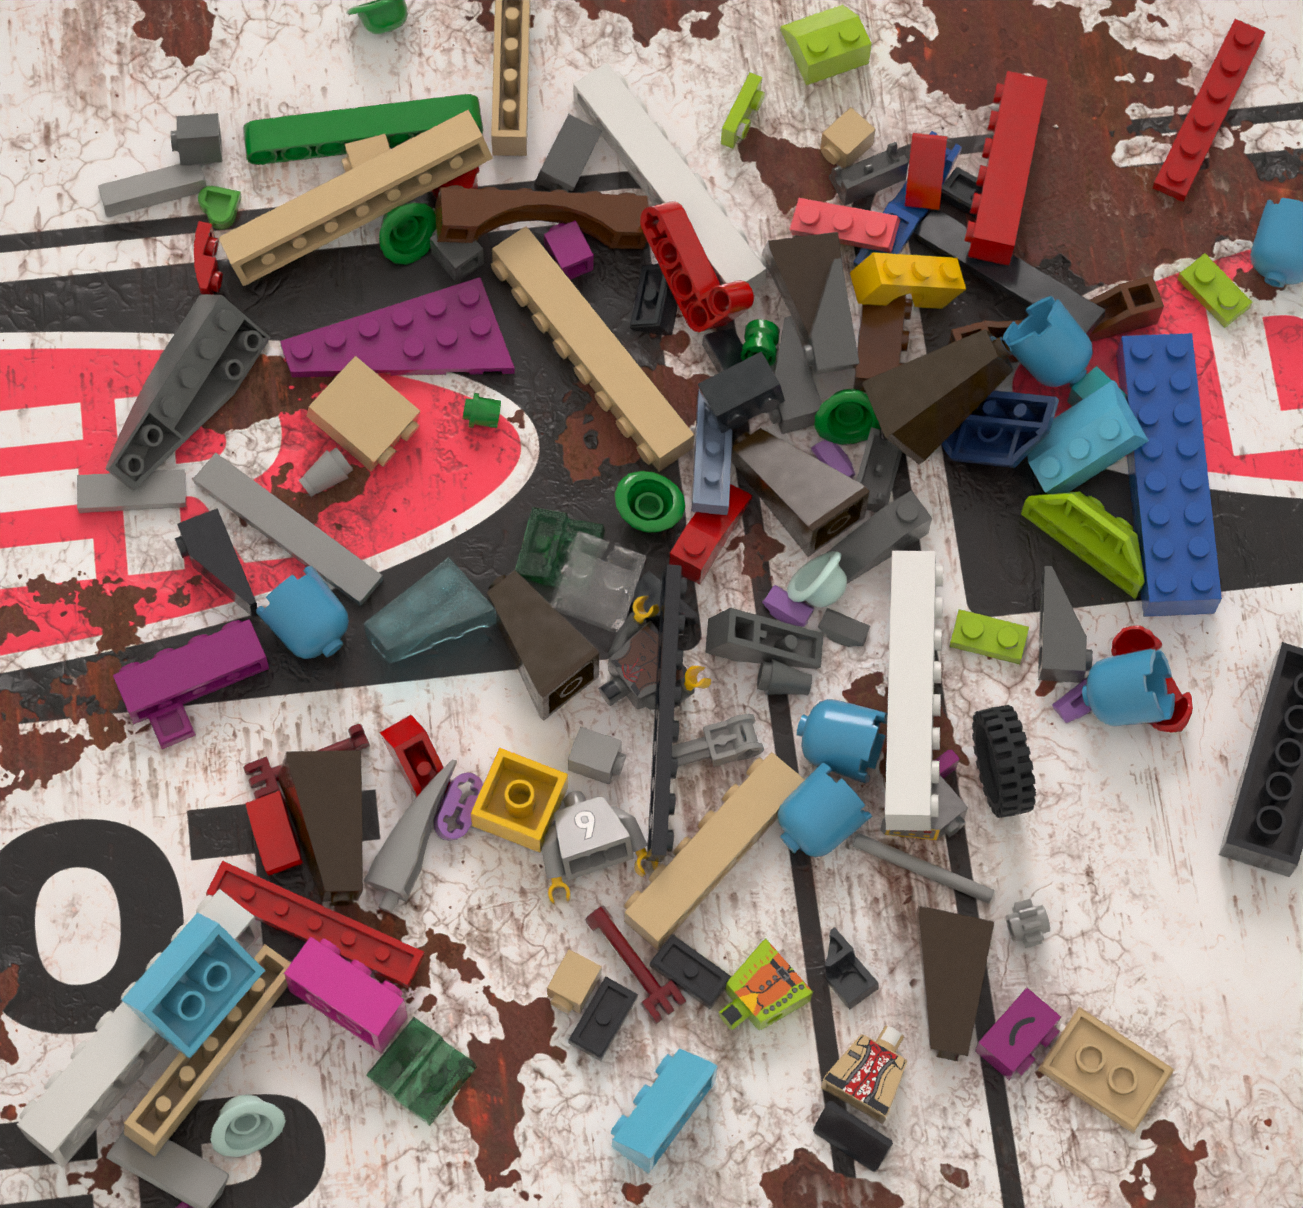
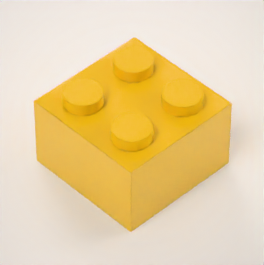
M499 747L471 811L472 826L540 853L547 831L555 820L554 813L559 810L567 792L568 774Z

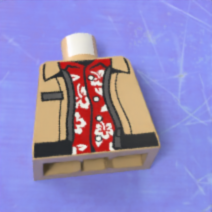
M884 1026L876 1041L861 1034L825 1075L821 1088L884 1124L907 1064L905 1058L896 1054L904 1036L890 1026Z

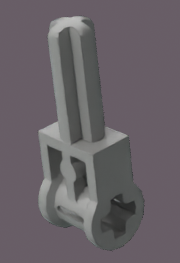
M742 714L722 722L704 726V737L673 745L672 756L677 757L678 767L711 758L713 767L736 760L755 757L764 751V747L757 740L753 726L756 721L754 715ZM741 732H743L746 742L743 741Z

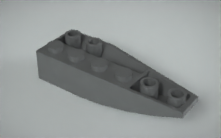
M200 294L142 387L118 436L105 469L128 488L135 490L235 394L271 337L222 295Z

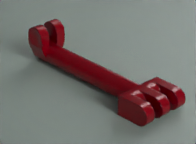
M356 724L348 729L350 738L316 751H358L370 747L362 724ZM267 756L248 763L243 767L246 775L261 772V774L253 776L248 780L251 788H257L266 784V787L253 793L255 799L280 790L277 781H279V771L282 764L271 768Z
M604 905L600 906L585 921L592 931L598 928L602 931L645 989L649 997L643 1000L640 1005L652 1021L657 1024L662 1020V1017L656 1010V1005L659 1004L663 1011L670 1015L674 1012V1008L667 1000V997L671 995L679 1006L686 1003V999L672 980L664 986H660L611 920V914Z

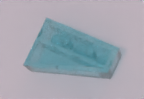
M448 557L364 623L366 638L390 664L432 648V645L450 638H460L464 636V633L482 626H492L496 624V612L489 601Z

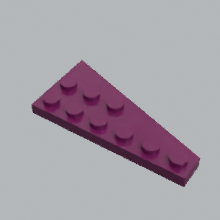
M480 277L280 341L291 377H334L355 356L375 373H390L391 376L446 375L448 372L483 374V371H502V374H515L514 365Z

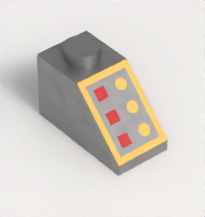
M939 775V783H932V795H939V816L931 817V831L886 830L885 818L882 820L880 830L885 835L938 840L945 833L950 837L965 825L966 822L963 819L966 816L968 807Z

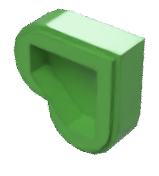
M207 186L199 192L198 203L200 209L207 214L209 223L214 228L226 229L235 220L242 196L240 191L218 186Z

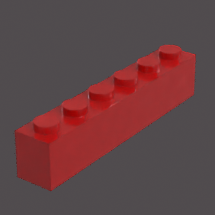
M1007 71L1004 84L997 83L993 103L998 104L999 107L998 111L991 110L987 131H992L993 136L992 138L986 137L981 158L988 159L987 165H980L976 180V186L982 187L981 194L974 193L970 213L975 214L976 218L975 222L968 221L964 242L970 243L968 257L1009 266L1015 246L1047 79Z

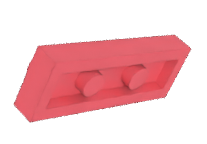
M799 198L789 230L792 235L797 236L838 232L840 244L891 253L900 220L896 215Z

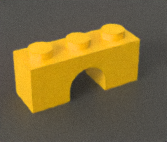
M873 252L850 272L858 304L888 305L895 298L911 293L914 307L942 309L966 290L958 258Z

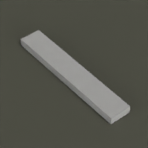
M217 453L209 459L193 478L194 484L306 567L313 566L321 578L359 606H362L383 581V575Z

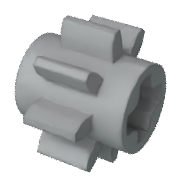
M1031 899L1014 903V907H1012L1013 913L1006 915V924L1012 941L1023 940L1025 948L1042 944V940H1044L1043 934L1050 932L1049 918L1044 906L1033 907Z

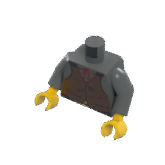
M641 596L634 601V613H631L620 627L608 652L610 658L608 660V671L613 679L599 687V692L609 706L627 696L637 710L644 707L650 710L655 708L659 631L651 621L646 623L645 618L657 615L659 606L658 604L653 605L648 613L645 612L643 604L649 596ZM682 664L681 671L676 670V684L681 685L680 704L694 694L695 688L705 689L711 685L710 678H703L699 682L697 681L698 673L703 671L705 667L691 666L687 669Z

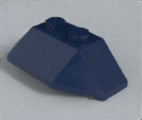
M994 390L941 445L953 461L1015 468L1050 433L1059 399L1053 396Z

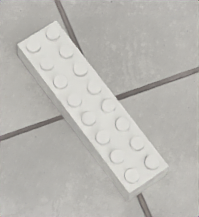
M220 889L214 896H206L196 909V913L198 912L219 923L246 951L261 936L255 917ZM184 923L183 925H181V926L176 930V932L174 933V935H173L172 938H171V942H172V941L175 939V937L182 931V929L187 925L186 923ZM159 952L152 958V960L146 967V971L162 954L161 952ZM136 981L131 983L127 987V989L122 994L121 999L135 985ZM124 1002L114 1012L108 1011L102 1016L96 1025L98 1031L88 1042L86 1040L82 1041L74 1049L70 1056L72 1061L63 1072L57 1070L46 1082L45 1089L47 1090L38 1101H30L19 1115L21 1120L17 1125L26 1138L62 1168H64L169 1044L168 1041L144 1023Z

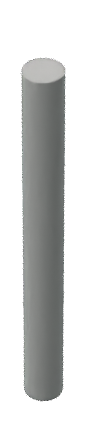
M857 833L852 846L988 904L995 890L860 833Z

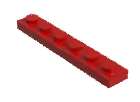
M1234 19L1154 181L1152 189L1182 202L1185 201L1264 39L1266 31Z
M225 861L221 862L206 891V896H214L220 889L251 913L256 920L302 941L307 942L310 937L318 942L326 939L340 949L341 953L339 956L346 961L352 962L355 959L368 967L373 973L406 988H409L425 956L422 950Z

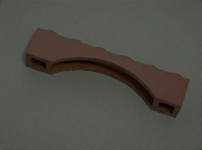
M453 185L447 188H440L435 203L437 242L473 243L485 233L517 222L545 221L568 224L576 220L582 232L596 238L608 248L644 249L647 239L640 224V216L642 211L648 207V196L636 195L631 192L619 195L602 194L598 191L586 193H568L565 190L541 192L533 191L529 188L518 190H499L496 187L466 189L462 186Z
M1153 276L1119 284L1090 299L1089 301L1105 310V317L1088 337L1092 342L1158 324L1164 304ZM1024 319L1015 320L1014 322L1019 325ZM985 320L952 329L948 345L984 329L989 331L995 338H1003L1004 333L1013 321ZM1013 354L1008 357L1011 364L1019 362Z

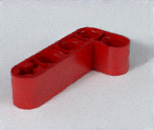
M671 201L647 207L642 211L640 216L642 230L690 329L694 332H703L724 326L752 307L754 294L747 282L737 280L720 285L689 217L680 203Z

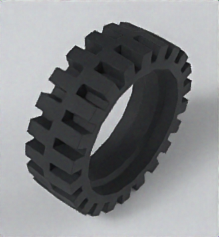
M1010 705L976 711L975 715H973L974 722H972L974 732L972 733V739L975 743L973 748L974 754L977 756L976 765L980 771V782L983 783V792L987 796L989 807H991L993 814L997 818L1015 816L1032 811L1036 802V789L1033 785L1036 783L1035 776L1032 773L1034 768L1033 762L1029 757L1031 754L1030 748L1026 744L1027 737L1025 732H1022L1023 725L1021 720H1018L1017 712Z

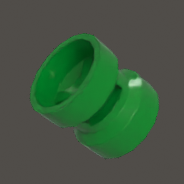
M756 319L746 325L745 343L743 344L741 354L743 361L762 352L769 366L776 362V345L779 341L780 330L775 323L769 320Z

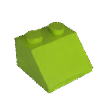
M843 4L780 26L781 33L806 86L869 64L872 43L859 15Z

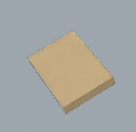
M1078 1007L1038 1068L1039 1072L1131 1133L1135 1132L1175 1070L1081 1007Z

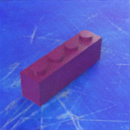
M248 619L243 622L240 620L232 621L224 625L221 631L209 636L207 634L195 636L188 641L187 645L178 649L167 648L161 650L154 655L153 659L141 664L139 662L127 664L119 670V673L114 674L113 677L134 725L149 719L147 714L170 706L172 703L180 700L182 704H185L269 669L251 621Z

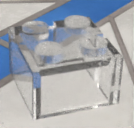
M578 531L569 545L560 572L562 574L558 578L550 605L562 614L617 633L626 620L646 556L615 545L606 561L601 560L600 558L606 551L609 542Z

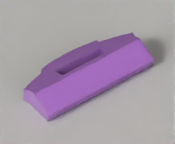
M824 439L811 448L819 461L850 478L856 475L852 467L853 464L839 445Z
M777 585L772 587L767 597L762 601L770 611V614L777 620L802 627L808 624V620L815 609L804 601L793 602L788 598V592Z
M1087 678L1052 704L1053 709L1065 723L1077 718L1079 719L1091 711V707L1085 705L1082 695V688L1084 685H1087Z

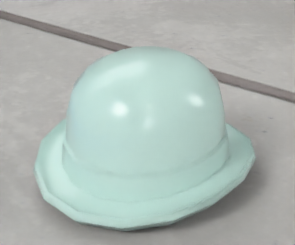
M838 551L828 552L802 566L792 576L787 586L788 598L793 602L806 600L815 607H827L835 603L843 595L847 587V577L838 564L841 559V553Z
M248 1094L236 1096L226 1102L220 1110L218 1120L214 1124L211 1134L213 1148L222 1156L240 1157L258 1151L273 1142L282 1132L286 1122L284 1114L274 1104L264 1102L258 1096Z

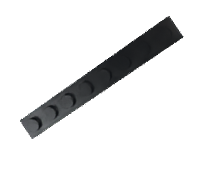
M668 564L663 570L661 577L646 861L661 862L667 856V852H672L674 843V831L668 829L669 815H674L676 794L670 793V780L676 779L678 767L677 757L672 756V742H678L680 728L679 721L674 720V706L679 707L681 701V685L676 684V670L681 671L683 649L677 648L678 635H683L685 627V613H679L680 599H685L687 590V578L681 577L682 566Z

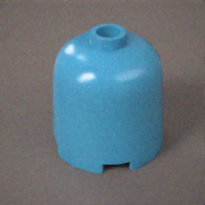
M1281 198L1279 204H1274L1272 200H1267L1251 248L1250 260L1254 269L1265 277L1264 281L1272 286L1284 287L1285 284L1293 285L1303 282V202L1298 200Z
M1052 296L1037 301L1025 310L1029 316L1019 325L1014 321L1009 325L1003 335V339L1008 344L1015 358L1042 385L1058 387L1067 383L1074 384L1086 374L1087 370L1085 368L1089 364L1093 353L1092 343L1058 299L1055 301Z
M307 566L303 570L306 575L298 580L294 575H291L266 596L270 604L266 608L259 606L256 609V613L297 657L303 659L315 658L322 653L329 657L343 645L340 639L346 633L349 625L348 613L314 567Z
M1147 649L1107 657L1096 662L1089 672L1087 685H1084L1082 688L1085 705L1087 707L1090 706L1096 718L1108 726L1153 723L1171 719L1174 712L1175 694L1167 693L1165 678L1172 677L1168 660L1162 650Z
M835 699L818 702L812 708L809 716L804 714L801 716L797 727L796 735L802 737L801 748L804 757L809 763L817 767L825 763L831 768V772L868 783L870 775L866 771L868 767L875 769L886 736L879 733L881 723L887 724L888 713Z
M822 763L779 807L777 814L778 823L784 831L780 838L793 853L800 849L808 856L823 857L833 851L872 817L868 811L861 810L866 805L842 778L836 783L828 775L832 770L825 763Z

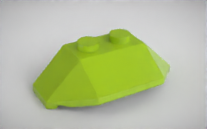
M1080 491L1029 496L1025 500L1021 515L1134 599L1139 596L1145 579L1138 535L1126 520L1120 517L1115 518L1105 511L1103 504L1092 496L1087 497Z

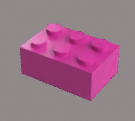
M310 937L284 972L289 991L382 1054L408 1017L405 1001L401 997L403 992L386 980L381 984L370 977L372 971L361 962L354 959L349 963L340 957V949L328 940L322 939L321 942H318Z

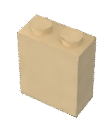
M356 356L311 403L306 416L370 471L378 464L384 467L395 455L396 450L393 447L401 438L405 441L409 440L420 426L417 423L420 410Z

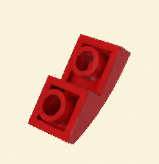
M912 133L905 206L939 210L947 136Z
M198 221L194 240L196 277L200 293L213 295L214 292L218 293L220 291L223 280V272L219 271L217 259L215 258L219 239L215 238L212 224Z
M279 790L245 803L255 841L267 875L269 876L302 864L303 861L297 836L291 827L285 798Z

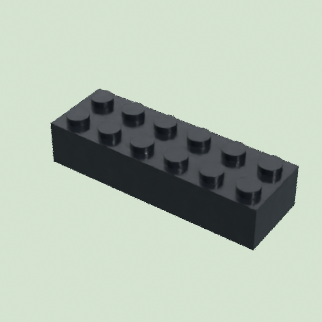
M1282 642L1273 659L1218 855L1290 877L1298 866L1303 849V648Z

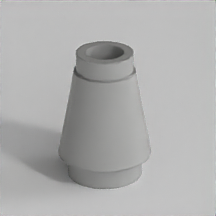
M336 447L330 452L326 450L304 476L299 479V482L312 497L316 493H320L348 479L347 475L353 471V468Z

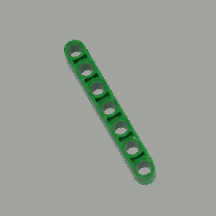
M461 94L253 120L243 126L246 160L251 164L265 165L346 155L345 144L382 134L386 135L389 148L392 149L466 110H469L480 132L483 133L479 98L472 94Z

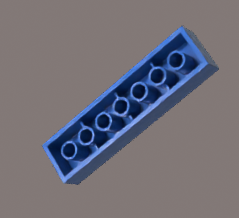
M1192 333L1122 336L1116 352L1119 388L1126 394L1125 399L1149 440L1127 455L1134 532L1138 535L1145 579L1141 590L1143 617L1215 614L1222 600Z

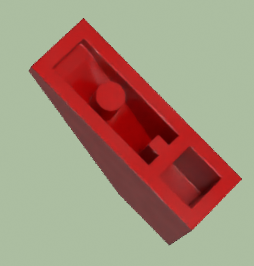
M730 484L727 515L696 512L671 550L669 565L682 566L681 575L701 585L751 501L752 495Z

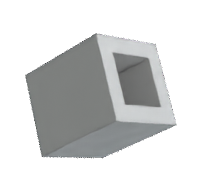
M580 726L568 757V771L610 784L613 774L620 775L626 759V754L621 753L622 740Z

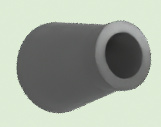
M774 659L771 662L762 661L757 677V689L763 690L765 695L801 694L808 696L812 684V674L801 672Z

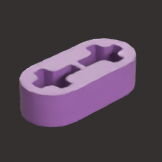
M469 772L462 773L453 778L449 783L433 823L435 832L443 840H457L469 830L472 823L471 811L483 786V782L477 775ZM468 781L471 783L470 790L474 792V795L466 797L463 804H461L459 800L462 790L457 787ZM456 809L459 811L456 823L460 825V829L456 828L448 832V824L443 822V819L451 817Z

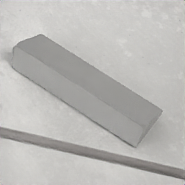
M177 164L98 185L106 217L198 194L204 187H207L201 164Z
M124 1130L106 1157L194 1208H210L222 1195L229 1178V1174L226 1171L169 1139L154 1157L125 1136Z

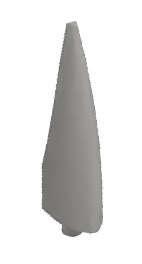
M454 759L429 782L393 828L365 876V883L385 893L378 908L392 914L398 899L407 902L422 870L424 854L435 815L457 764V761Z

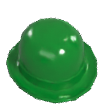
M374 0L348 9L347 15L357 14L364 27L370 33L381 35L403 26L408 17V8L405 0Z
M405 203L383 216L379 232L380 248L385 257L394 263L407 265L424 256L431 247L430 237H432L436 230V213L434 209L425 203Z
M857 389L837 391L821 404L815 414L814 427L818 435L835 444H856L867 441L871 427L882 430L867 394Z
M638 471L630 473L619 481L615 491L616 507L621 517L633 528L644 532H661L672 528L682 519L686 508L684 495L678 486L668 478L654 472Z

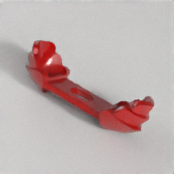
M1129 626L1123 628L1114 637L1111 653L1112 656L1147 649L1158 651L1162 647V642L1151 630L1143 626ZM1173 677L1165 678L1167 693L1175 694L1172 718L1148 724L1159 731L1170 733L1182 732L1192 715V696L1190 692L1182 694Z

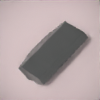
M827 608L817 627L830 640L850 647L863 646L871 626Z

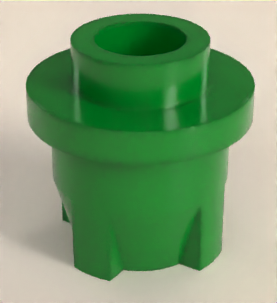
M474 392L473 399L466 398L462 419L469 420V428H474V425L497 429L501 400L479 397V393Z

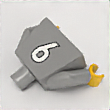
M581 791L568 793L563 799L566 808L557 810L554 813L555 825L548 829L542 846L546 876L551 878L552 883L548 890L550 901L555 905L553 892L557 888L566 890L567 902L571 898L569 887L563 883L562 876L565 875L568 881L634 859L633 852L637 855L634 863L635 872L639 876L644 877L645 871L641 867V860L647 858V851L645 849L647 842L636 818L617 806H610L603 797H596L586 801ZM650 861L652 863L653 869L655 870L658 867L659 862Z

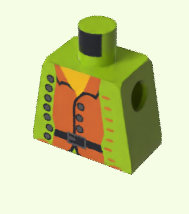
M764 939L726 983L725 992L732 999V1002L718 1014L731 1030H734L747 1018L758 1030H762L809 1003L813 991L771 943Z

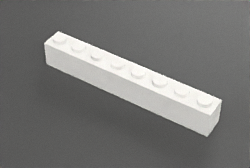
M605 63L574 82L573 100L592 125L602 130V138L654 205L675 201L683 206L720 285L743 280L750 285L753 291L764 285L768 268L764 257L758 251L753 252L747 244V237L741 227L737 224L732 225L727 218V212L723 204L718 199L713 200L707 192V186L703 178L698 173L693 174L688 168L683 152L678 147L673 148L663 126L659 122L654 123L651 120L642 99L639 96L634 97L628 90L627 81L622 73L619 71L614 72L610 65Z
M892 551L885 793L886 830L931 831V817L939 816V795H932V783H939V761L932 760L933 750H940V727H933V716L941 715V694H934V683H941V661H935V651H942V629H935V618H942L943 598L936 597V586H943V565H936V551Z

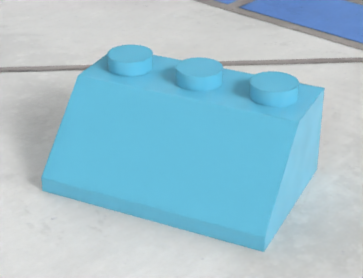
M1112 380L1055 417L1050 433L1027 455L1028 463L1045 493H1067L1149 440L1117 383Z
M197 912L121 1000L144 1023L190 1059L265 970L219 923Z
M680 1048L673 1057L667 1054L655 1071L659 1077L651 1087L645 1084L633 1100V1103L637 1105L629 1117L623 1114L610 1132L614 1135L612 1148L649 1174L715 1084L718 1066L711 1061Z

